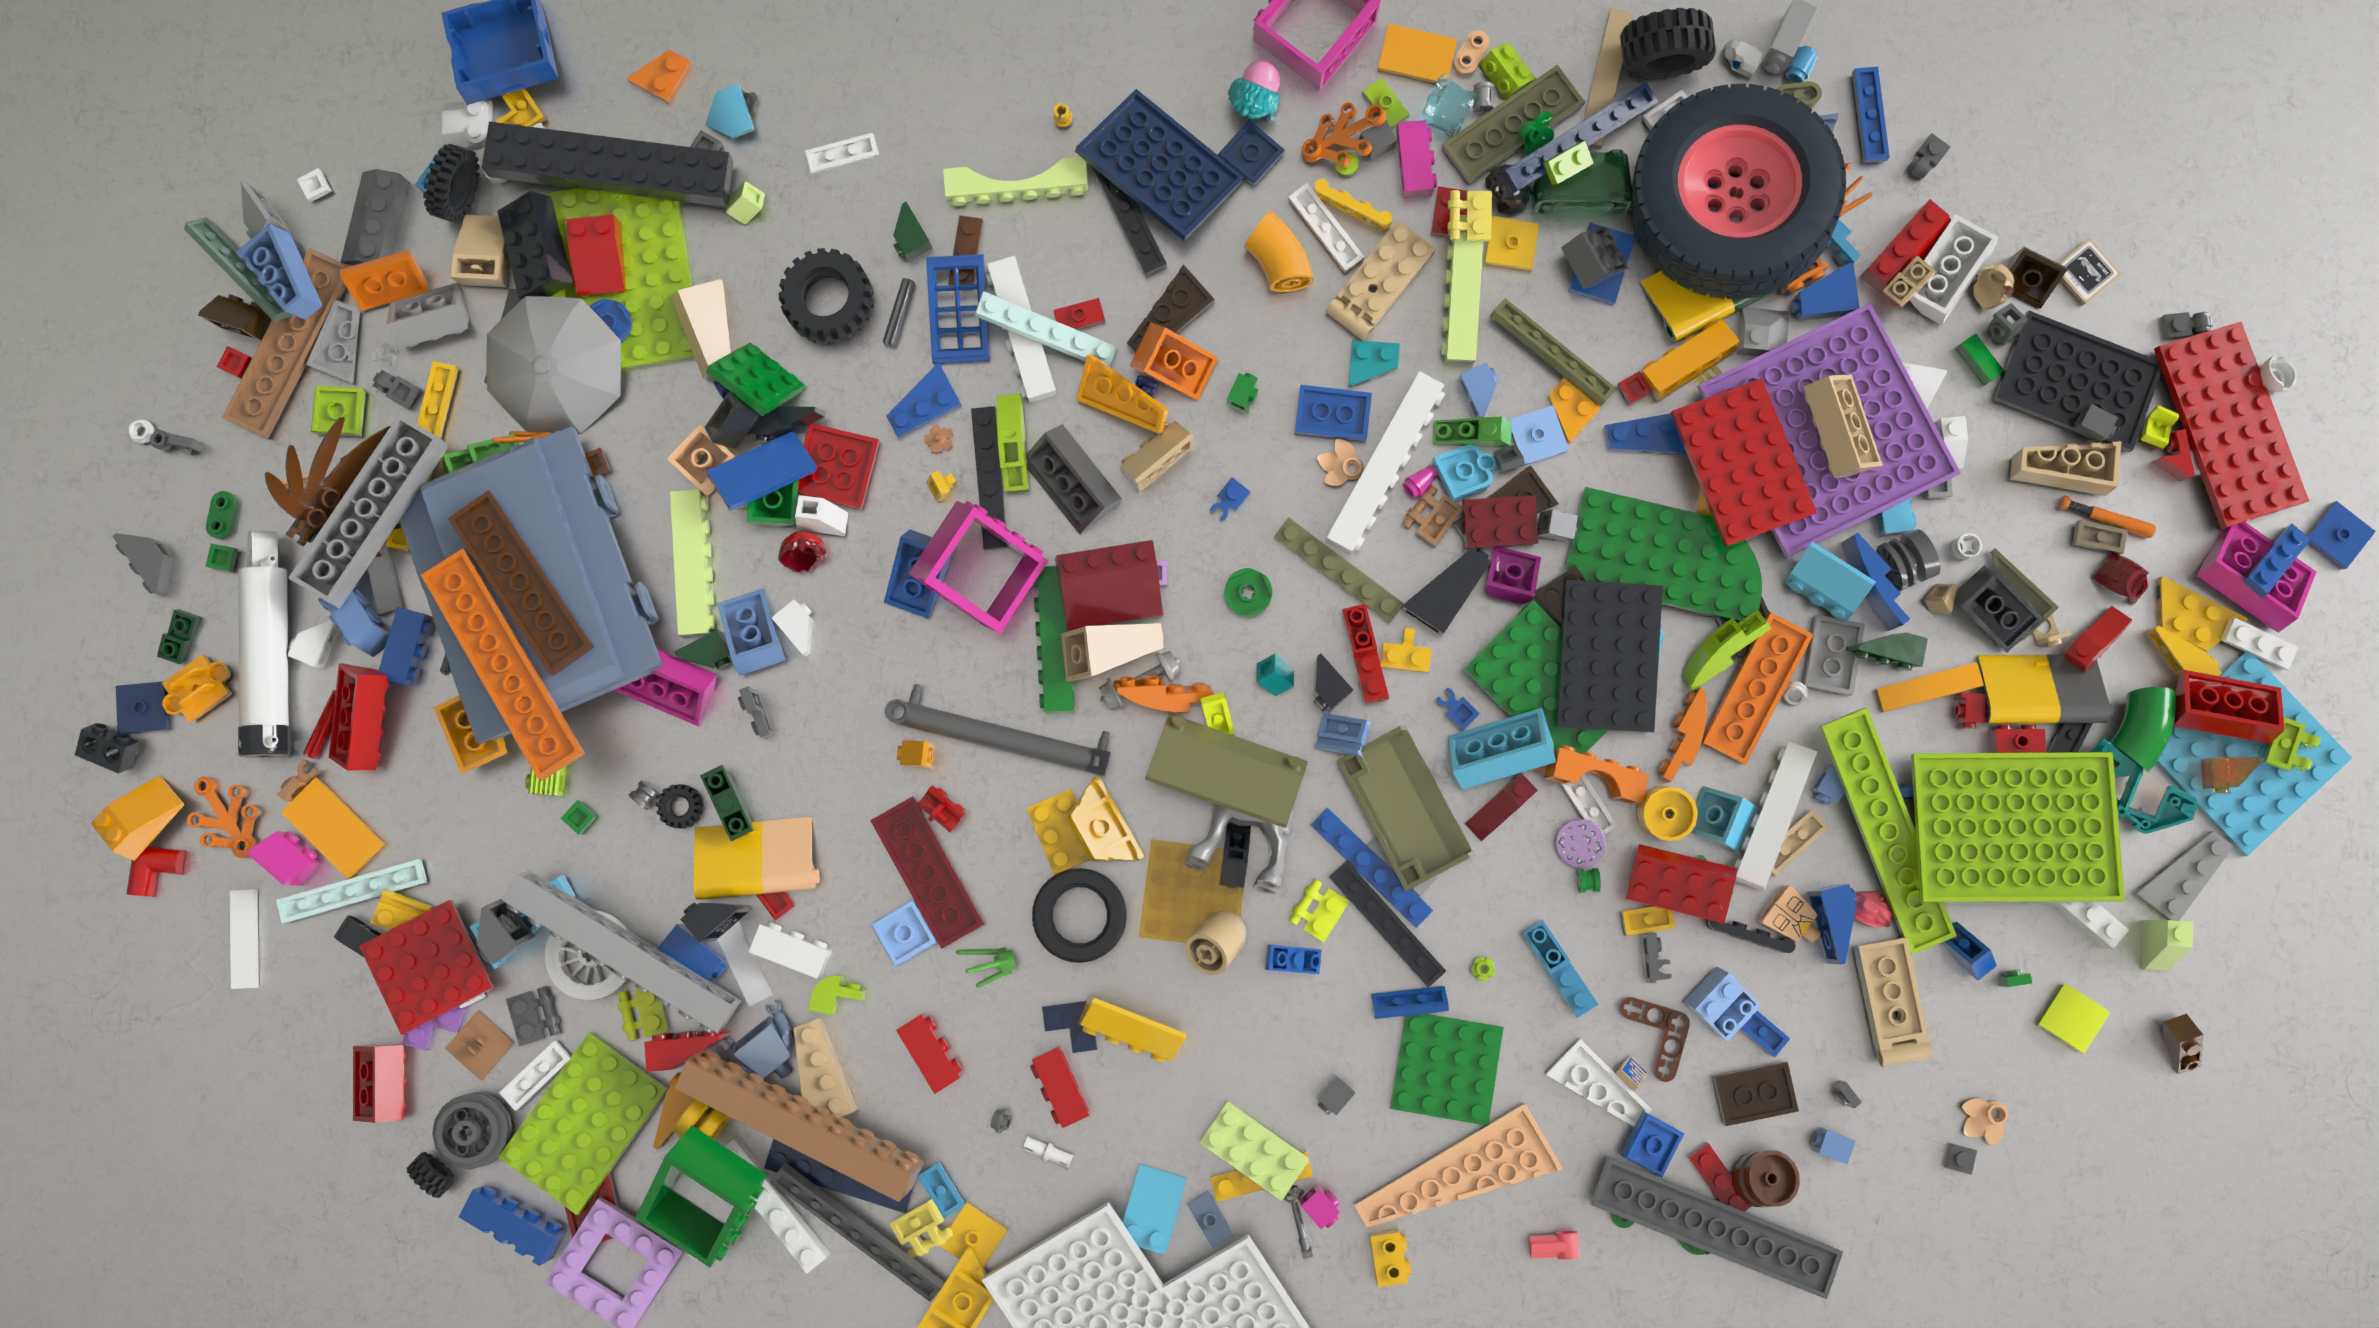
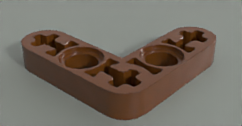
M1633 997L1623 998L1618 1004V1011L1622 1017L1663 1030L1652 1072L1655 1078L1662 1082L1672 1081L1677 1074L1690 1027L1689 1017L1683 1012ZM1632 1001L1634 1007L1642 1009V1004H1645L1646 1006L1642 1011V1019H1638L1641 1014L1631 1012L1630 1015H1627L1624 1005H1629ZM1652 1008H1656L1660 1012V1019L1654 1023L1650 1022L1647 1017L1648 1011ZM1678 1015L1681 1016L1680 1020L1684 1022L1683 1026H1678L1676 1031L1677 1034H1681L1680 1038L1668 1035V1031L1674 1032L1675 1025L1672 1024V1019H1677ZM1670 1039L1675 1040L1678 1045L1676 1052L1672 1054L1667 1053L1664 1048L1666 1041ZM1662 1054L1669 1058H1675L1674 1062L1668 1060L1667 1068L1670 1069V1074H1665L1664 1077L1658 1071L1659 1067H1664L1666 1062L1665 1059H1661Z

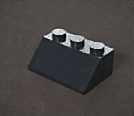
M694 902L683 911L685 915L680 920L699 942H712L718 940L753 908L750 905L701 902L696 904Z

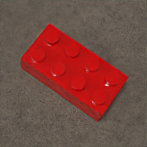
M1639 844L1626 899L1725 924L1736 881L1737 868Z

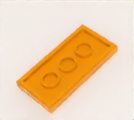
M315 777L281 811L347 879L353 878L386 845L319 777Z

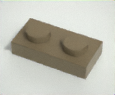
M2078 520L2076 521L2072 545L2121 555L2124 553L2128 530Z

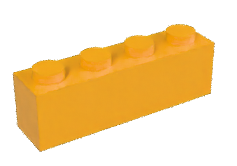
M1723 319L1717 323L1711 322L1698 335H1691L1686 338L1678 348H1671L1666 351L1658 361L1655 362L1653 360L1647 363L1642 370V376L1652 390L1651 394L1657 401H1660L1736 352L1740 340Z

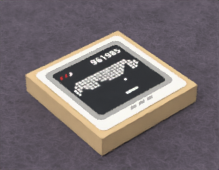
M2090 238L2059 263L2068 268L2061 282L2082 306L2121 275L2119 270Z

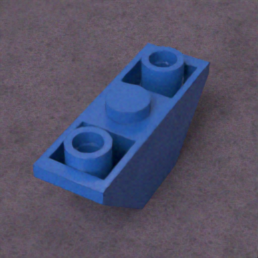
M1267 944L1264 969L1319 974L1322 950Z

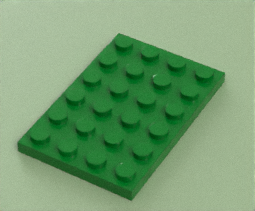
M1531 600L1463 669L1510 717L1542 708L1551 738L1554 741V749L1565 745L1575 748L1574 752L1582 754L1587 752L1608 730L1555 727L1561 627L1534 600Z

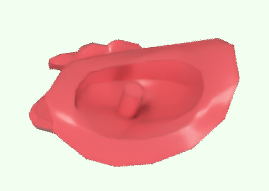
M1877 891L1856 892L1857 902H1855L1856 911L1854 919L1872 927H1889L1893 915L1890 912V906L1886 897Z

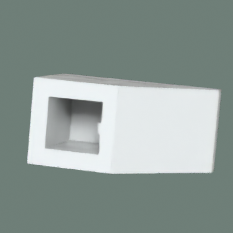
M799 495L795 514L796 528L800 531L845 536L848 512L824 498Z

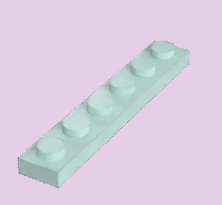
M986 292L982 293L974 315L1083 361H1086L1087 355L1093 354L1109 367L1117 347Z
M417 859L277 899L276 903L281 923L286 924L380 897L385 889L397 892L427 883L422 859Z

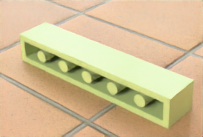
M1460 215V222H1466V215ZM1460 231V240H1452V245H1448L1447 260H1451V268L1446 270L1445 283L1449 284V293H1445L1444 308H1448V317L1443 318L1442 330L1447 333L1446 341H1442L1441 355L1445 356V362L1473 364L1476 361L1483 241H1466V231Z
M699 489L670 491L678 635L683 638L701 637L715 629V617L711 615L714 595L709 587V581L713 580L712 568L708 567V558L711 557L710 543H707L710 524L705 516V510L709 508L708 497L704 496V493Z

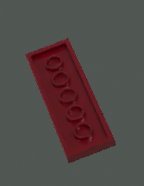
M914 796L870 820L941 949L985 925L925 815L917 805Z

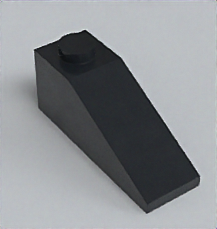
M749 406L746 434L755 438L756 442L768 443L770 440L777 439L792 431L796 432L824 418L825 412L817 407L778 406L764 416H761Z
M1227 823L1219 885H1226L1229 888H1244L1251 826Z

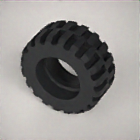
M1695 8L1664 9L1660 12H1651L1646 16L1642 15L1637 20L1629 22L1623 28L1620 35L1624 69L1630 76H1636L1639 79H1666L1667 77L1689 74L1694 70H1700L1703 66H1707L1716 54L1712 18L1703 10H1696Z
M818 248L815 254H812L810 250L804 253L805 257L803 259L795 258L792 261L794 263L792 269L787 267L784 271L786 278L780 280L779 287L782 292L778 293L779 301L782 304V312L788 322L802 337L805 336L814 343L820 341L822 345H829L830 341H834L835 344L843 343L842 338L848 337L849 340L854 338V332L857 329L861 332L866 327L864 321L870 320L872 315L870 308L874 307L873 288L862 266L857 261H854L849 254L844 253L842 255L837 249H831L830 252H827L825 248ZM825 278L842 280L848 288V298L839 311L827 316H818L812 314L807 309L805 299L807 292L813 284Z

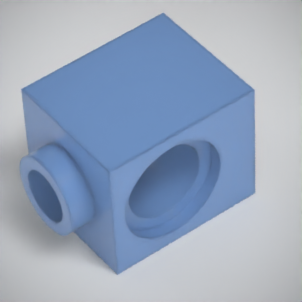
M1833 765L1824 768L1811 789L1816 794L1815 798L1826 805L1838 803L1845 793Z
M1820 1128V1131H1817L1813 1137L1812 1145L1814 1147L1812 1151L1848 1164L1856 1141L1830 1130Z

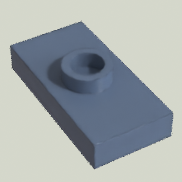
M1209 1191L1187 1203L1212 1248L1234 1235Z

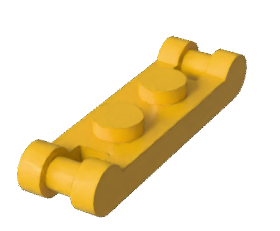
M1318 179L1315 182L1314 192L1322 202L1380 231L1389 230L1393 218L1389 211L1379 212L1373 209V206L1368 202L1362 200L1359 202L1351 198L1352 196L1348 192L1343 190L1337 191L1329 187L1325 179Z

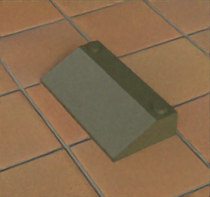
M1169 713L1145 780L1286 828L1308 761Z
M1399 726L1362 746V756L1348 754L1337 760L1405 891L1475 856L1406 726Z

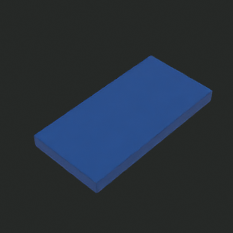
M794 431L707 470V476L728 509L733 511L816 472L817 466Z

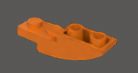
M1154 675L1145 676L1144 679L1121 677L1120 680H1113V685L1120 695L1137 704L1161 711L1190 712V703H1200V698L1214 695L1211 687L1202 682L1193 683L1192 686L1169 684L1166 687L1162 678Z
M1701 687L1689 692L1684 701L1687 706L1683 713L1681 711L1678 712L1673 721V724L1676 725L1673 732L1681 737L1675 738L1670 747V750L1673 751L1669 759L1665 758L1658 769L1661 772L1658 779L1665 783L1672 782L1681 764L1686 767L1691 766L1699 751L1707 715L1705 689Z

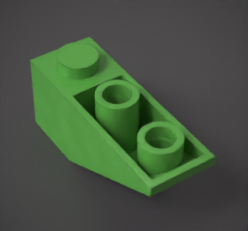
M1502 416L1434 420L1433 444L1452 446L1474 445L1476 447L1511 446L1512 422Z

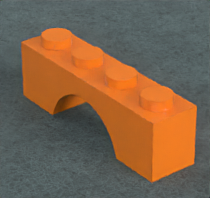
M1561 745L1560 748L1554 749L1556 762L1547 765L1545 779L1568 785L1577 783L1583 774L1591 772L1600 776L1609 788L1611 799L1631 805L1644 802L1649 775L1642 773L1640 768L1634 766H1627L1625 768L1619 766L1618 761L1611 759L1599 760L1597 755L1593 753L1583 752L1580 754L1574 752L1575 748Z

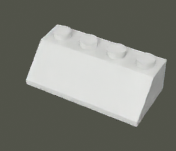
M1955 215L1924 260L1936 270V273L1909 301L1922 315L1943 325L1994 250L1999 237Z

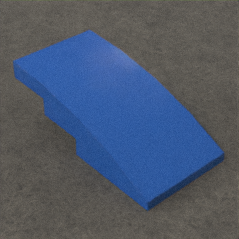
M1859 533L1844 540L1841 545L1847 564L1876 581L1865 597L1871 610L1888 631L1903 626L1910 620V617L1894 601L1901 593L1884 576L1891 568Z

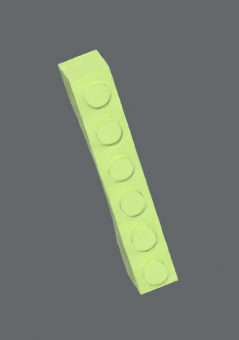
M1082 157L1061 158L1053 167L1042 174L1018 181H1001L987 178L968 167L943 169L945 197L947 203L953 206H962L966 202L974 201L977 204H985L989 200L997 199L1001 202L1012 201L1013 198L1019 197L1031 200L1042 195L1054 198L1064 193L1076 196L1089 191L1087 163Z

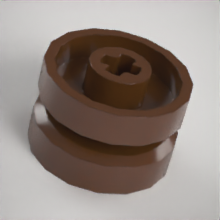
M1780 1151L1751 1152L1739 1160L1733 1173L1734 1186L1739 1197L1753 1207L1766 1208L1786 1205L1797 1195L1800 1186L1799 1172L1795 1163L1788 1155Z

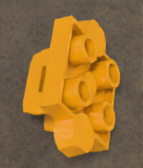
M201 654L162 682L169 693L162 701L163 708L170 715L183 713L188 722L193 723L233 694L225 683L230 678L231 671L226 664L219 661L211 663L206 655Z

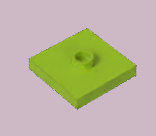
M315 386L311 433L326 435L337 419L344 417L345 421L340 436L361 437L366 390L364 388Z

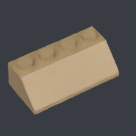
M1852 375L1827 376L1804 386L1805 400L1811 408L1813 424L1819 431L1821 437L1820 444L1826 452L1829 461L1828 468L1834 475V478L1848 477L1883 466Z

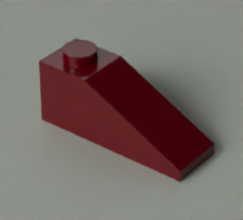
M1518 773L1464 824L1480 841H1483L1538 790L1522 773Z

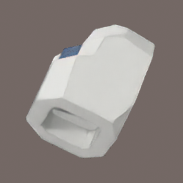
M1738 40L1728 41L1722 50L1725 60L1730 63L1731 69L1749 78L1753 76L1763 55L1757 47Z

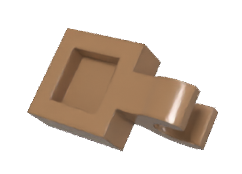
M308 760L301 761L297 767L298 775L285 780L281 785L282 789L277 795L284 801L291 802L309 784V781L318 775L319 770L313 768L310 773H307L306 767L310 762Z

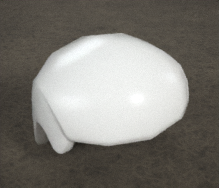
M2273 355L2260 368L2262 384L2270 391H2288L2293 388L2297 381L2295 368L2285 360L2284 356L2275 358Z

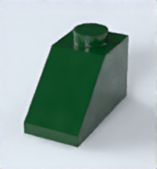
M902 203L893 234L896 241L893 246L899 257L905 256L907 262L932 249V246L908 203Z
M718 629L674 651L675 655L681 659L713 669L717 668V670L731 664L726 638L723 632Z

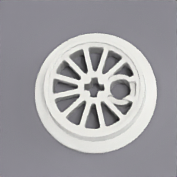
M597 911L598 913L602 914L603 916L607 917L611 921L626 929L625 926L612 915L602 911ZM552 935L549 936L545 947V965L550 979L563 993L576 999L595 1000L610 995L625 982L624 979L615 975V970L608 965L603 968L610 975L606 980H603L599 964L595 963L591 957H587V952L583 954L567 947L568 941L564 938L559 940ZM565 951L578 953V958L566 961ZM579 961L581 964L571 974L567 965ZM587 966L584 981L581 982L576 976ZM594 968L598 982H596L595 984H590L589 982L592 970Z

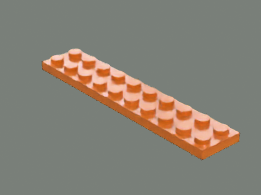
M462 548L421 574L422 579L538 780H545L584 755L583 749L468 552Z

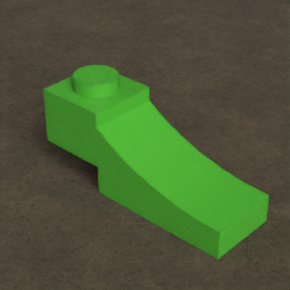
M512 434L504 437H516V435ZM492 439L469 444L465 450L444 454L442 463L446 474H449L500 451H508L514 445L519 446V443L492 442Z

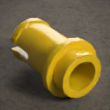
M1058 103L1054 107L1053 120L1057 126L1063 128L1071 124L1072 115L1066 104L1063 107L1062 103Z

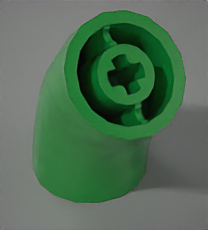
M2147 687L2129 692L2126 695V709L2123 721L2117 733L2110 741L2148 773L2159 760L2170 739L2176 715V691L2165 687Z

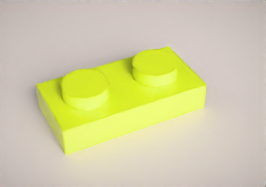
M1224 692L1200 698L1207 727L1231 735L1235 734Z

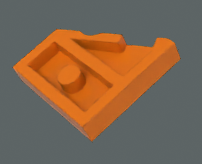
M668 50L628 76L627 80L636 87L669 103L692 63L683 56Z

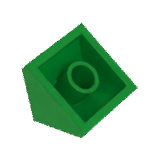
M798 480L748 503L746 521L769 527L796 525Z

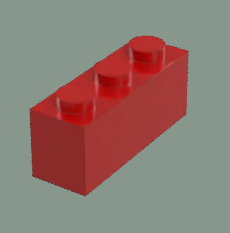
M925 1013L896 1031L933 1093L936 1094L961 1078L960 1072L963 1071V1068L956 1058L952 1059L949 1055L948 1050L950 1047L944 1037H938L935 1032L937 1025L930 1015L926 1017Z
M1061 1046L1033 1058V1064L1030 1065L1035 1079L1040 1078L1044 1086L1040 1090L1045 1101H1050L1054 1110L1050 1112L1055 1124H1061V1127L1065 1128L1090 1116V1110Z

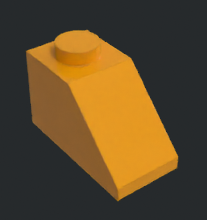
M903 740L902 746H898L897 760H900V765L932 769L935 745L928 741Z

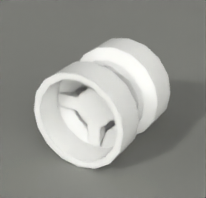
M1971 533L1956 538L1950 545L1951 555L1960 561L1975 557L1982 549L1979 537Z

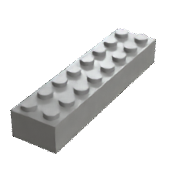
M399 414L288 578L340 609L449 445L438 436Z

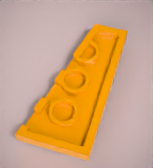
M1093 354L1087 355L1076 400L1155 433L1163 432L1169 409Z

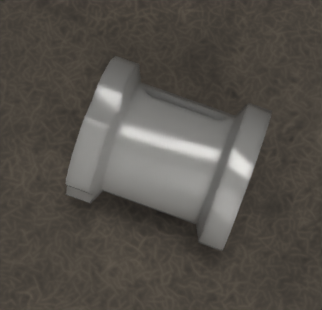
M1490 82L1474 84L1473 90L1476 91V103L1473 105V110L1477 112L1491 111L1494 108V103H1492L1494 84Z

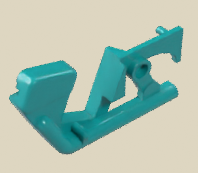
M2102 738L2089 751L2113 752V759L2118 761L2117 766L2114 767L2115 778L2129 776L2121 798L2116 796L2118 815L2131 822L2137 831L2148 834L2193 820L2195 811L2198 808L2197 798L2174 786L2166 787L2155 815L2144 812L2142 807L2139 810L2131 808V801L2144 773L2143 768L2106 738Z

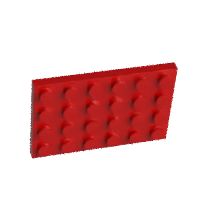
M1762 378L1670 412L1724 547L1817 513Z

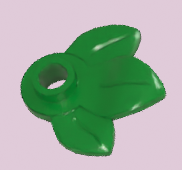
M1548 111L1539 113L1534 121H1526L1520 126L1518 137L1525 144L1524 153L1527 156L1554 139V131L1549 127L1553 113Z

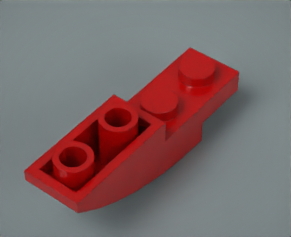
M1366 604L1342 609L1344 623L1364 703L1366 705L1388 700L1389 694Z

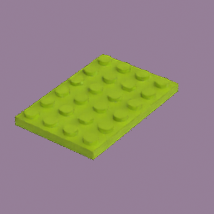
M590 1032L498 1156V1158L576 1215H580L669 1089Z

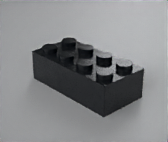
M529 191L497 211L519 299H523L525 296L551 297L573 284L551 196Z

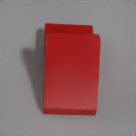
M2186 429L2176 430L2170 433L2169 443L2166 446L2170 456L2161 457L2154 460L2153 463L2177 480L2186 481L2195 477Z

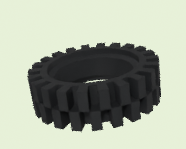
M445 144L443 149L440 148L438 150V155L435 154L433 157L435 163H430L429 165L431 172L426 174L428 183H424V189H427L423 193V198L426 199L424 206L427 207L426 211L431 216L450 222H457L458 219L461 220L463 218V214L468 212L467 206L471 207V197L475 198L476 193L473 191L474 188H478L476 179L480 175L477 172L480 169V165L477 164L479 161L478 157H476V153L472 150L453 144Z

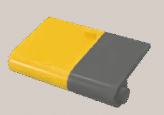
M2065 655L1977 656L1986 693V723H2107L2113 717L2114 709L2113 705L2109 704L2097 660L2084 673L2064 659Z

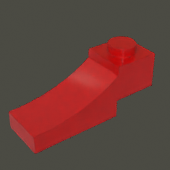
M2111 605L2067 649L2064 659L2085 673L2098 657L2101 658L2132 623V619Z

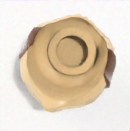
M1999 263L1980 269L1973 284V295L1982 310L1985 311L2004 304L2014 292V278L2011 271Z

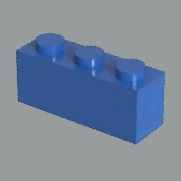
M397 607L379 666V671L387 675L389 681L413 686L414 682L418 680L420 675L418 667L421 659L426 654V640L428 635L432 633L434 626L432 616Z

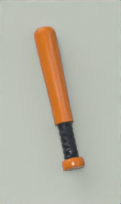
M2064 495L2059 502V509L2061 510L2069 509L2088 515V518L2117 528L2126 529L2128 532L2146 538L2153 537L2156 532L2154 524L2096 506L2080 504L2079 502L2072 501L2069 496Z

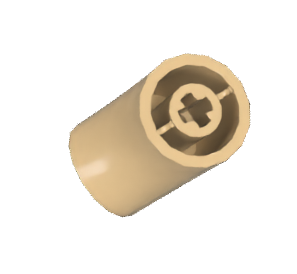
M1219 911L1211 914L1188 938L1185 944V951L1189 961L1203 973L1209 975L1222 973L1245 945L1247 937L1246 926L1242 919L1233 912Z

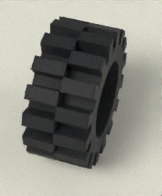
M683 784L670 785L669 788L662 790V795H658L659 802H656V807H658L656 813L660 815L661 818L659 819L669 827L680 829L691 827L694 825V822L699 821V815L703 814V810H701V807L704 806V803L701 802L702 797L697 793V790ZM677 797L685 798L689 804L688 811L682 816H676L671 810V803Z
M421 1152L406 1168L407 1173L410 1174V1179L414 1180L415 1185H419L422 1191L425 1190L426 1194H431L434 1198H440L455 1183L454 1175L450 1173L449 1168H446L443 1162L440 1163L438 1158H434L432 1154H427V1152Z

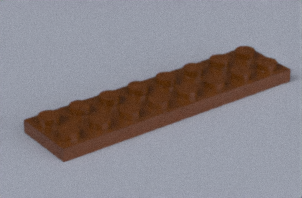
M486 491L448 518L550 675L555 676L594 648V645L492 492Z

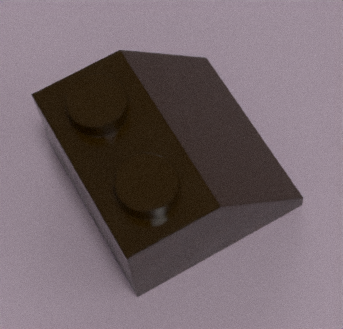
M229 294L228 298L221 295L216 296L198 314V316L221 329L262 341L271 322V318L255 302L251 301L249 305L243 303L242 298Z

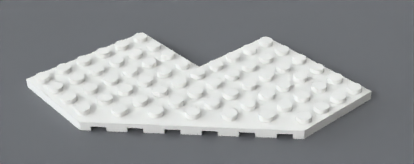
M1109 1202L999 1266L982 1278V1282L1013 1328H1310L1248 1234L1163 1284Z

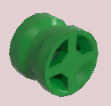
M1592 868L1590 871H1585L1584 869L1577 870L1579 893H1585L1587 890L1600 892L1601 878L1598 868Z

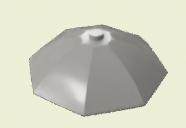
M525 296L487 333V391L525 431L554 433L572 426L577 431V434H582L620 397L621 340L583 299Z

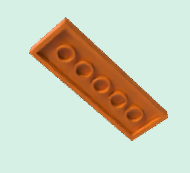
M1768 612L1765 620L1772 629L1752 642L1702 739V743L1745 765L1814 635L1772 612Z

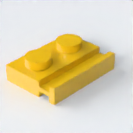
M385 889L382 892L381 899L378 902L370 924L391 930L432 909L433 906Z

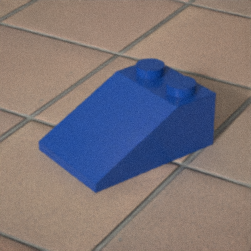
M909 529L900 537L884 599L886 604L926 618L930 617L938 594L911 577L908 573L930 542L931 536ZM952 553L935 577L941 582L944 581Z
M1835 884L1807 891L1811 907L1817 913L1815 922L1817 929L1821 931L1819 937L1826 962L1828 964H1845L1856 911L1855 902H1857V897L1854 889L1850 888L1849 884Z

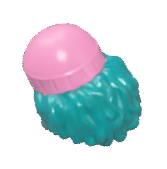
M1265 60L1251 63L1245 69L1242 78L1235 79L1231 83L1230 89H1228V99L1231 105H1233L1234 111L1240 112V116H1247L1249 119H1259L1266 116V119H1271L1280 103V97L1277 93L1281 84L1279 70L1275 65Z

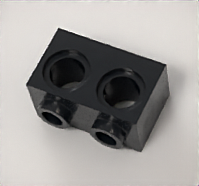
M94 723L81 729L75 756L119 774L133 767L140 741L130 738L129 734L111 730L105 724Z

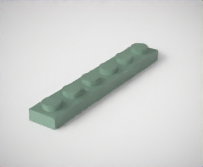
M207 217L185 222L184 230L273 321L294 316L285 312L269 293V289L260 283L259 277L255 272L251 271L246 266L245 260L236 254L238 249Z

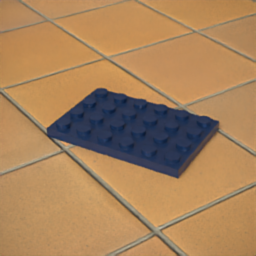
M1137 89L1081 141L1075 149V153L1183 241L1232 194L1245 178Z

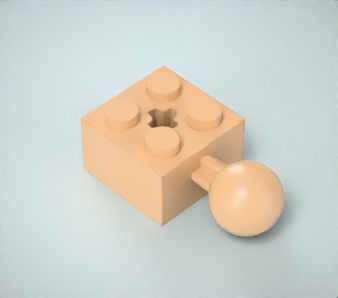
M699 424L667 460L706 496H709L715 490V487L707 476V470L735 458V456ZM703 457L707 459L705 464L701 461ZM745 504V505H743V506H741V507H739V508L747 507V504Z

